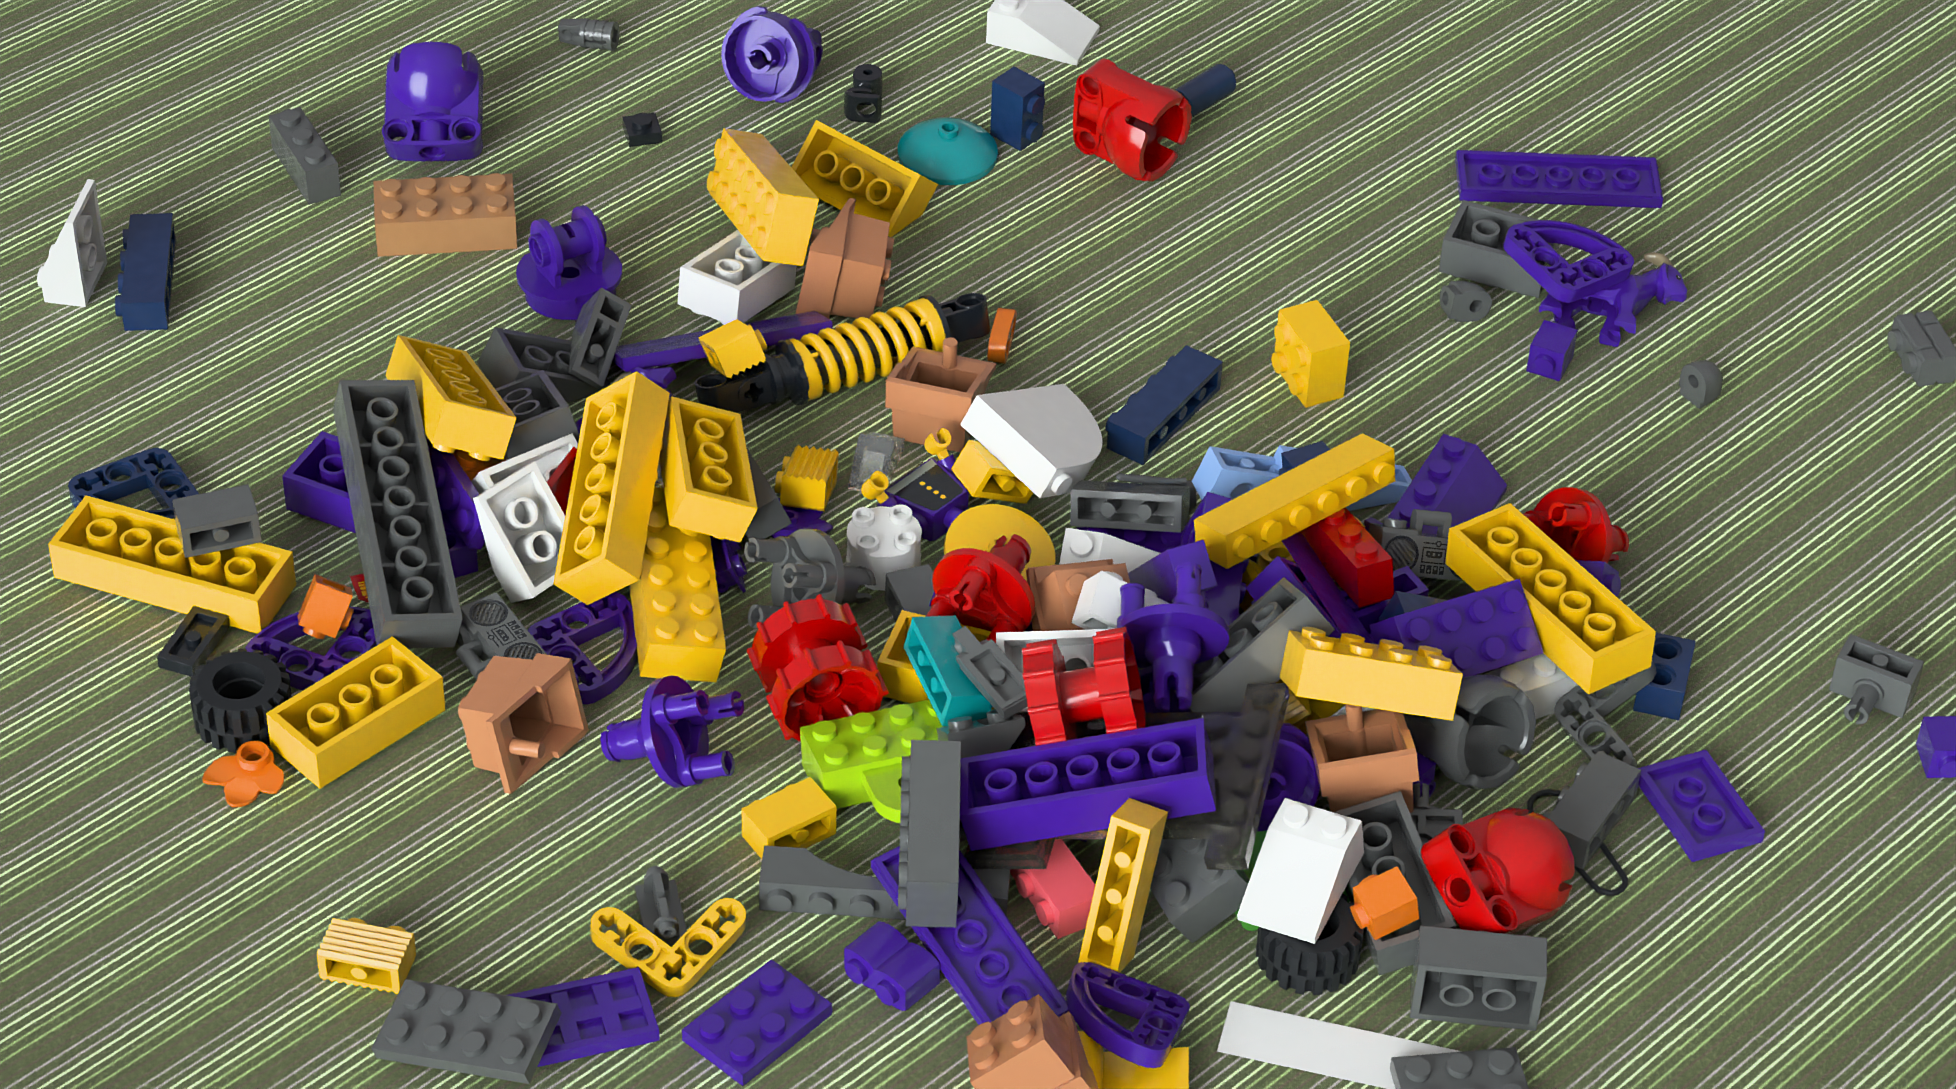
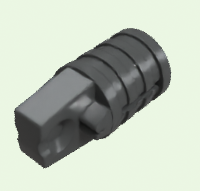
M589 18L561 19L558 25L560 42L581 46L582 48L590 47L591 49L599 48L600 50L608 49L609 51H615L618 46L620 30L619 24L616 21L609 22L607 20L600 21Z

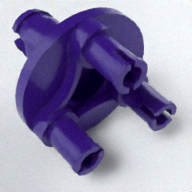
M1191 562L1176 566L1177 596L1173 598L1172 604H1158L1145 607V587L1143 585L1127 583L1120 587L1121 616L1117 618V628L1127 627L1128 635L1134 646L1136 660L1153 666L1154 704L1158 709L1168 712L1170 709V691L1172 690L1177 692L1179 709L1181 711L1191 707L1193 700L1194 664L1218 656L1226 649L1229 643V627L1227 622L1220 615L1209 610L1208 600L1201 596L1202 568L1195 563L1194 572H1192Z
M671 675L657 678L649 685L645 693L641 718L612 723L607 726L608 731L601 733L602 751L609 761L616 762L648 757L658 776L666 784L674 788L699 785L704 779L731 776L735 769L732 754L728 750L709 754L707 725L712 724L717 719L741 716L744 712L743 699L734 701V699L741 697L738 691L709 696L703 690H696L694 692L692 687L678 676Z

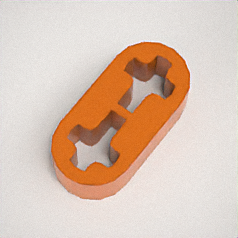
M1000 307L997 309L989 338L988 361L1006 364L1015 332L1016 310Z

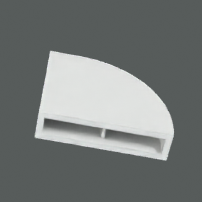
M1065 384L977 395L960 424L1039 498L1070 493L1071 489L1079 481L1085 479L1102 449V435L1096 420L1084 403Z

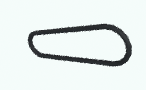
M1546 789L1534 793L1527 801L1528 813L1534 812L1533 803L1537 798L1546 795L1559 797L1561 791ZM1603 842L1600 846L1601 850L1622 879V885L1619 888L1613 890L1601 888L1584 869L1582 870L1576 866L1575 869L1596 892L1607 896L1619 895L1627 888L1628 878Z

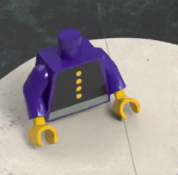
M941 428L937 432V438L941 444L935 441L932 433L928 435L924 443L927 452L937 455L938 461L931 457L890 487H888L889 481L887 476L881 471H875L870 476V479L863 483L861 488L864 497L870 500L877 499L879 502L877 507H893L900 504L911 508L912 516L918 520L922 528L921 538L928 541H935L947 533L954 519L962 512L968 510L970 493L951 470L956 459L953 454L949 455L946 449L951 442V435L945 428Z

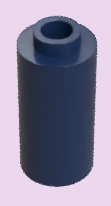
M1215 64L1174 90L1181 93L1191 105V115L1194 117L1233 93L1236 89V78L1234 72L1226 65Z

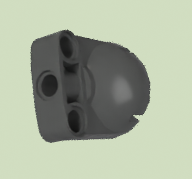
M1474 675L1462 678L1453 721L1403 713L1416 751L1432 759L1446 777L1471 789L1498 787L1513 777L1520 764L1514 759L1504 756L1505 750L1510 749L1525 756L1528 754L1534 740L1536 719L1533 704L1526 694L1514 683L1495 675Z

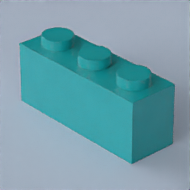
M956 615L912 617L903 648L941 725L948 726V720L963 716H971L972 721L987 718L986 713L991 711L993 706L960 669V665L956 661V656L959 654L954 648L955 640L952 633L962 628Z

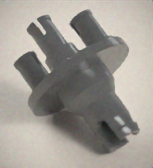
M799 529L788 537L779 536L774 540L749 538L750 542L745 544L744 554L747 561L751 563H773L771 573L773 606L754 604L750 607L748 623L753 629H758L756 626L757 622L763 623L773 613L783 608L785 601L791 604L801 600L815 599L818 594H821L823 599L834 601L840 605L842 603L861 604L872 599L869 593H858L857 589L860 585H876L873 572L861 566L843 565L837 545L828 534L821 530Z

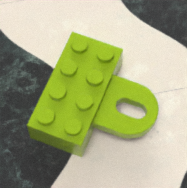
M930 700L905 705L899 704L891 708L868 713H857L853 716L830 721H819L815 724L800 727L802 766L807 776L817 783L837 806V809L871 801L881 816L890 821L900 823L902 756L911 755V740H938L936 728L945 726L941 725Z

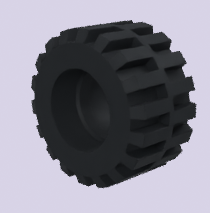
M238 649V652L232 653L229 650L221 652L219 657L212 656L208 658L206 665H199L195 670L196 675L191 676L189 693L194 727L197 734H200L201 739L205 743L212 742L213 748L218 750L227 748L228 752L237 753L238 748L248 741H261L270 746L266 713L292 698L289 673H287L285 665L282 662L277 663V658L271 654L264 656L263 651L254 650L253 652H247V649Z
M1342 893L1315 944L1258 927L1256 957H1258L1260 969L1266 970V977L1271 982L1278 980L1279 987L1285 990L1289 987L1296 989L1295 993L1304 995L1305 991H1311L1313 995H1322L1323 990L1327 989L1329 992H1333L1339 989V983L1346 985L1351 981V976L1356 974L1360 961L1364 928L1360 929L1350 909L1354 902H1347L1348 896Z

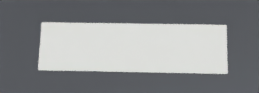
M1232 1001L1230 1002L1217 1052L1386 1089H1395L1390 1072L1392 1057L1462 1052Z

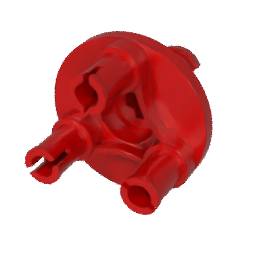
M1574 487L1555 489L1544 496L1534 510L1522 513L1574 560L1601 561L1608 564L1610 561L1619 560L1618 554L1612 553L1619 551L1628 552L1629 537L1627 532L1619 526L1611 525L1609 515L1602 502L1585 489Z
M1016 534L1012 535L1009 542L1005 545L1007 538L1003 535L996 541V544L989 552L974 548H961L947 553L934 569L932 583L935 596L931 601L932 608L925 617L956 615L959 623L962 625L991 631L986 640L990 641L992 639L995 643L996 633L1024 632L1031 623L1036 609L1032 590L1021 575L1025 565L1030 561V545L1025 539Z

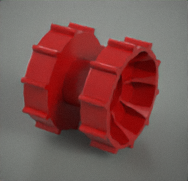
M818 594L815 599L801 600L791 604L785 601L783 608L773 613L763 623H756L758 631L754 636L752 647L747 648L746 652L765 692L769 693L772 691V694L767 695L766 699L774 718L779 723L785 740L794 738L801 742L800 727L815 724L819 721L849 717L857 713L877 711L880 708L883 696L887 695L889 691L870 650L867 649L862 652V649L867 648L868 645L848 603L840 605L834 601L823 599L821 594Z
M1127 627L1097 631L1096 636H1092L1094 643V667L1067 671L1064 656H1062L1058 647L1057 639L1028 643L1026 648H1022V675L1025 684L1027 710L1036 746L1077 739V722L1104 718L1107 734L1146 727V711L1141 677L1138 671L1134 646L1128 635Z

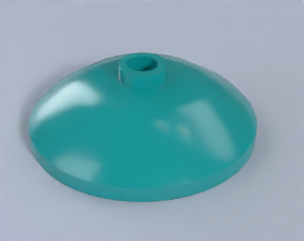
M939 117L922 121L908 129L898 142L897 156L901 165L938 185H960L986 176L996 165L998 147L993 136L981 126L965 119Z

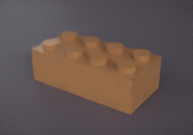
M492 173L475 176L457 175L454 177H422L419 179L373 181L378 257L517 249L512 174Z

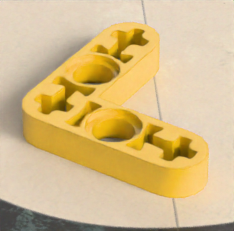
M733 898L719 899L671 947L623 911L614 907H605L599 909L592 916L590 936L597 947L627 969L639 967L643 980L667 997H679L687 993L742 935L746 924V910L739 901ZM720 915L724 918H727L730 915L735 916L734 923L731 921H726L719 928ZM613 924L617 925V933L612 930H608L606 933L602 932V925L610 927ZM718 928H719V936H718V934L715 932ZM620 937L624 939L622 946H620ZM695 940H705L712 945V950L705 955H697L689 949V945ZM644 944L653 950V954L648 959L638 960L632 957L629 951L635 945ZM682 958H683V960L686 962V964H685L683 967H682ZM682 967L681 980L676 977L670 981L666 979V972L674 974Z

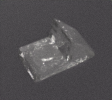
M869 432V434L861 433L857 441L848 489L861 492L863 483L870 479V476L875 471L883 472L890 483L904 452L905 439L875 432Z

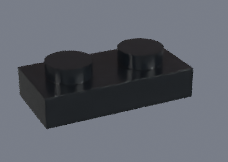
M193 606L158 654V667L190 677L196 675L195 670L197 667L204 664L229 629V615Z

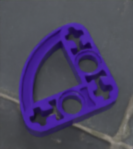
M1537 220L1513 225L1509 228L1503 243L1507 254L1551 296L1567 303L1575 302L1628 279L1634 264V257L1612 239L1592 229L1562 221ZM1548 243L1572 246L1592 254V256L1569 264ZM1538 260L1546 262L1550 265V267L1543 266L1537 263L1536 261ZM1584 272H1591L1597 275L1599 278H1593L1591 276H1588Z
M614 592L589 605L583 602L534 623L528 629V632L547 655L571 658L575 662L573 663V668L582 704L595 703L615 691L631 674L638 660L632 605L625 596L618 592ZM575 621L587 624V626L580 629L570 628L568 625ZM620 627L623 633V642L620 650L610 664L602 671H599L577 646Z
M351 607L354 610L347 629L339 628V631L344 632L325 656L288 644V642L308 635L302 631L303 626L298 625L297 616L299 612L283 617L265 627L248 642L245 649H247V652H253L254 650L263 651L264 656L269 654L275 656L277 663L282 662L285 665L286 671L289 673L290 686L303 691L356 659L342 657L341 655L345 652L358 651L362 655L377 646L370 610ZM294 664H304L307 666L306 669L298 672L288 670Z
M1081 962L1075 965L1066 991V1002L1069 1012L1074 1017L1078 1026L1089 1037L1117 1056L1146 1068H1158L1164 1064L1185 1025L1190 1009L1188 1001L1178 994L1091 962ZM1097 1004L1139 1019L1134 1031L1131 1032L1113 1021Z

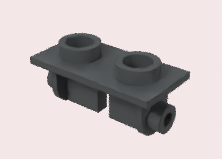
M652 866L646 871L644 884L635 885L642 925L669 946H673L687 931L676 881L669 880L667 872L661 867Z

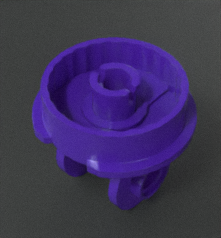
M756 6L745 11L734 21L724 38L721 51L724 72L732 86L739 93L755 101L766 102L775 100V102L779 103L791 101L806 90L823 55L822 38L818 30L807 28L797 18L790 19L781 13L768 11L763 6Z
M587 206L575 207L572 210L571 222L553 228L543 218L534 220L531 223L530 236L528 238L530 253L524 255L519 261L516 277L519 287L525 292V299L528 305L534 311L553 319L577 320L582 306L601 287L616 295V287L619 285L623 274L622 263L612 250L605 247L607 236L602 221Z
M1270 723L1266 726L1255 727L1245 731L1241 728L1226 732L1221 731L1214 737V744L1211 745L1214 764L1216 811H1213V813L1223 823L1243 832L1267 831L1285 798L1314 806L1320 789L1309 738L1296 726L1290 723ZM1269 778V785L1265 787H1259L1260 783L1263 780Z

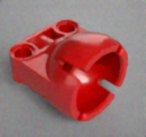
M1100 59L1077 78L1073 108V138L1076 147L1084 154H1094L1114 164L1122 173L1136 180L1153 182L1162 177L1172 167L1178 158V153L1161 145L1160 142L1162 138H1166L1179 145H1184L1192 120L1191 105L1178 91L1167 86L1154 85L1118 68L1109 59Z
M1509 807L1463 825L1452 824L1422 846L1421 857L1440 895L1462 930L1514 934L1552 918L1567 902L1573 885L1564 881L1574 876V856L1567 838L1552 820L1539 813L1532 812L1528 814L1529 810Z

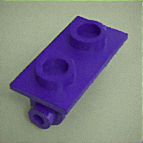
M710 535L718 592H725L735 584H738L743 593L746 592L743 576L747 575L748 572L741 555L737 553V550L742 548L741 543L727 539H717Z

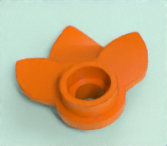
M248 741L238 748L236 755L224 756L215 760L204 772L202 780L206 784L225 786L224 794L227 804L231 807H243L256 800L260 792L277 794L283 786L284 774L282 769L275 765L274 754L265 743L261 741Z

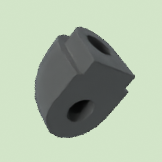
M1451 281L1448 285L1443 286L1440 291L1441 308L1449 319H1455L1456 322L1478 321L1484 318L1492 307L1490 295L1482 287L1472 282Z
M1697 360L1682 368L1679 379L1680 394L1697 408L1704 407L1721 394L1723 377L1715 363L1707 360Z

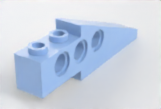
M1279 445L1272 457L1210 446L1192 479V483L1201 500H1203L1207 492L1235 499L1278 477L1279 469L1282 468L1281 453L1296 448ZM1395 465V482L1346 508L1351 511L1398 502L1412 482V479L1404 466Z

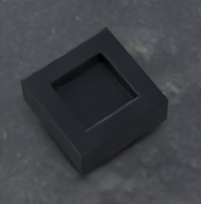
M655 112L638 113L622 117L623 130L629 147L662 143V131Z

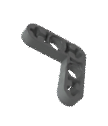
M1653 659L1650 668L1625 678L1626 682L1623 684L1620 681L1614 683L1615 690L1607 697H1597L1596 692L1588 694L1578 685L1556 703L1554 714L1560 726L1590 761L1597 751L1607 755L1612 751L1618 760L1638 768L1637 761L1630 748L1603 717L1654 679L1656 666ZM1574 709L1576 712H1580L1584 722L1579 725L1572 715H1568L1569 711ZM1601 731L1606 734L1605 739L1600 744L1594 746L1586 744V739L1591 733Z

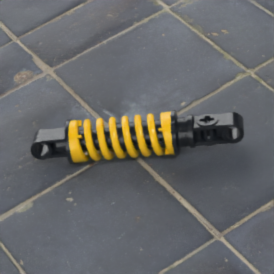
M968 293L939 304L931 295H924L919 297L918 300L907 303L904 308L892 307L886 313L879 311L873 313L870 318H857L852 324L844 322L838 324L835 329H822L817 335L808 333L803 335L800 340L793 338L780 340L776 343L775 354L771 356L764 354L766 357L765 362L759 361L758 366L752 365L751 369L746 368L745 372L739 371V374H733L732 378H728L718 372L703 375L696 379L695 387L698 403L735 413L757 408L767 403L775 405L788 397L797 406L820 398L823 393V386L829 393H836L840 390L841 382L848 388L856 386L858 376L866 383L874 380L876 372L881 377L889 376L893 367L897 363L902 362L913 346L943 352V340L946 338H955L960 343L988 335L990 333L987 298L980 293Z

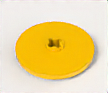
M985 504L962 512L951 523L944 540L945 556L947 553L961 548H974L989 552L996 544V541L1003 535L1007 538L1005 545L1009 542L1012 535L1021 536L1031 548L1030 561L1025 565L1021 573L1026 581V570L1028 568L1055 565L1056 562L1055 549L1046 530L1030 515L1006 505Z

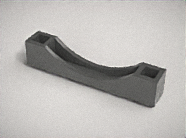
M764 845L759 879V910L906 920L877 877L860 875L840 869L818 858L806 848ZM967 860L1007 916L1010 862Z

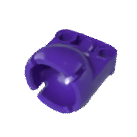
M431 41L413 43L405 46L401 53L395 52L389 59L385 74V107L382 134L386 153L389 157L402 161H458L473 159L479 156L483 150V70L476 56L469 51L462 54L460 47L456 45ZM464 136H473V138L469 140L461 139ZM396 137H405L400 141L393 140Z

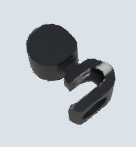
M863 64L854 69L853 87L844 91V114L848 120L870 123L880 121L882 115V70L878 66ZM872 103L876 108L872 114H863L859 112L857 105H871Z

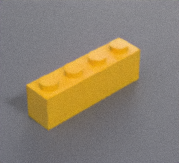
M1129 798L1111 816L1078 963L1091 962L1120 973L1134 958L1166 823L1167 811Z

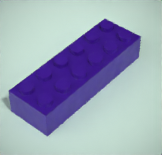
M1204 718L961 758L960 819L971 851L1108 829L1111 816L1129 798L1167 811L1166 819L1216 811L1213 752Z

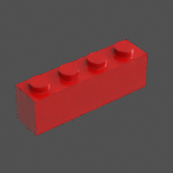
M1346 507L1299 531L1305 536L1331 577L1359 608L1392 598L1394 595L1392 557Z

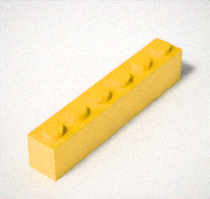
M1362 433L1195 518V542L1204 540L1209 559L1229 569L1395 482L1394 448Z

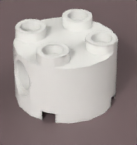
M899 504L893 507H860L853 511L852 519L847 526L846 565L865 567L873 572L876 585H865V587L872 590L885 591L886 573L921 566L922 528L918 520L912 516L911 508Z

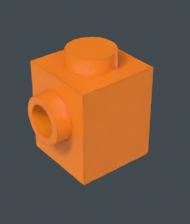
M315 574L297 616L298 625L303 626L302 631L312 637L324 639L326 635L336 638L339 628L346 630L354 610L349 607L353 597L351 587Z
M1397 866L1380 875H1370L1353 887L1354 905L1350 906L1351 913L1359 928L1367 927L1374 940L1419 919L1417 897Z

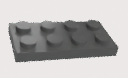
M405 979L371 1049L377 1059L530 1084L562 1013L557 1003Z

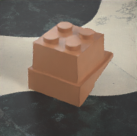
M849 198L829 228L823 227L821 230L813 228L810 242L813 243L809 249L796 314L816 311L828 319L830 315L870 318L875 306H882L885 287L880 286V284L884 285L885 281H888L891 260L885 259L891 258L894 238L888 237L890 223L854 214L856 199Z
M951 337L943 340V352L913 346L902 362L896 364L886 379L885 407L892 409L893 439L924 445L925 439L932 433L935 441L941 444L937 438V432L941 428H945L951 435V442L946 449L961 453L971 434L960 424L976 396L985 394L989 380L996 370V363L958 356V341Z
M1113 559L1028 568L1026 570L1027 583L1034 595L1036 608L1032 619L1033 631L1085 630L1071 623L1084 581L1100 571H1109L1120 575L1123 581L1130 583L1126 563L1113 564Z
M537 653L533 660L493 656L484 671L479 673L477 681L467 696L462 698L458 707V715L463 723L467 738L466 744L470 750L474 767L499 773L504 793L512 794L553 757L560 758L589 730L571 658Z
M1345 704L1346 715L1305 721L1322 797L1327 796L1330 812H1336L1401 791L1409 812H1414L1413 782L1419 781L1416 748L1403 713L1381 709L1362 712V706Z
M1039 994L1028 1001L1017 1002L1006 1014L992 1022H984L978 1025L966 1037L970 1083L974 1089H1099L1093 1070L1088 1064L1074 1017L1069 1011L1058 1017Z

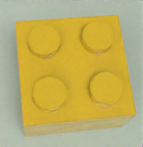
M1318 300L1280 309L1278 323L1274 328L1276 339L1275 351L1271 356L1275 372L1281 374L1287 382L1290 392L1298 397L1305 408L1343 398L1350 341Z

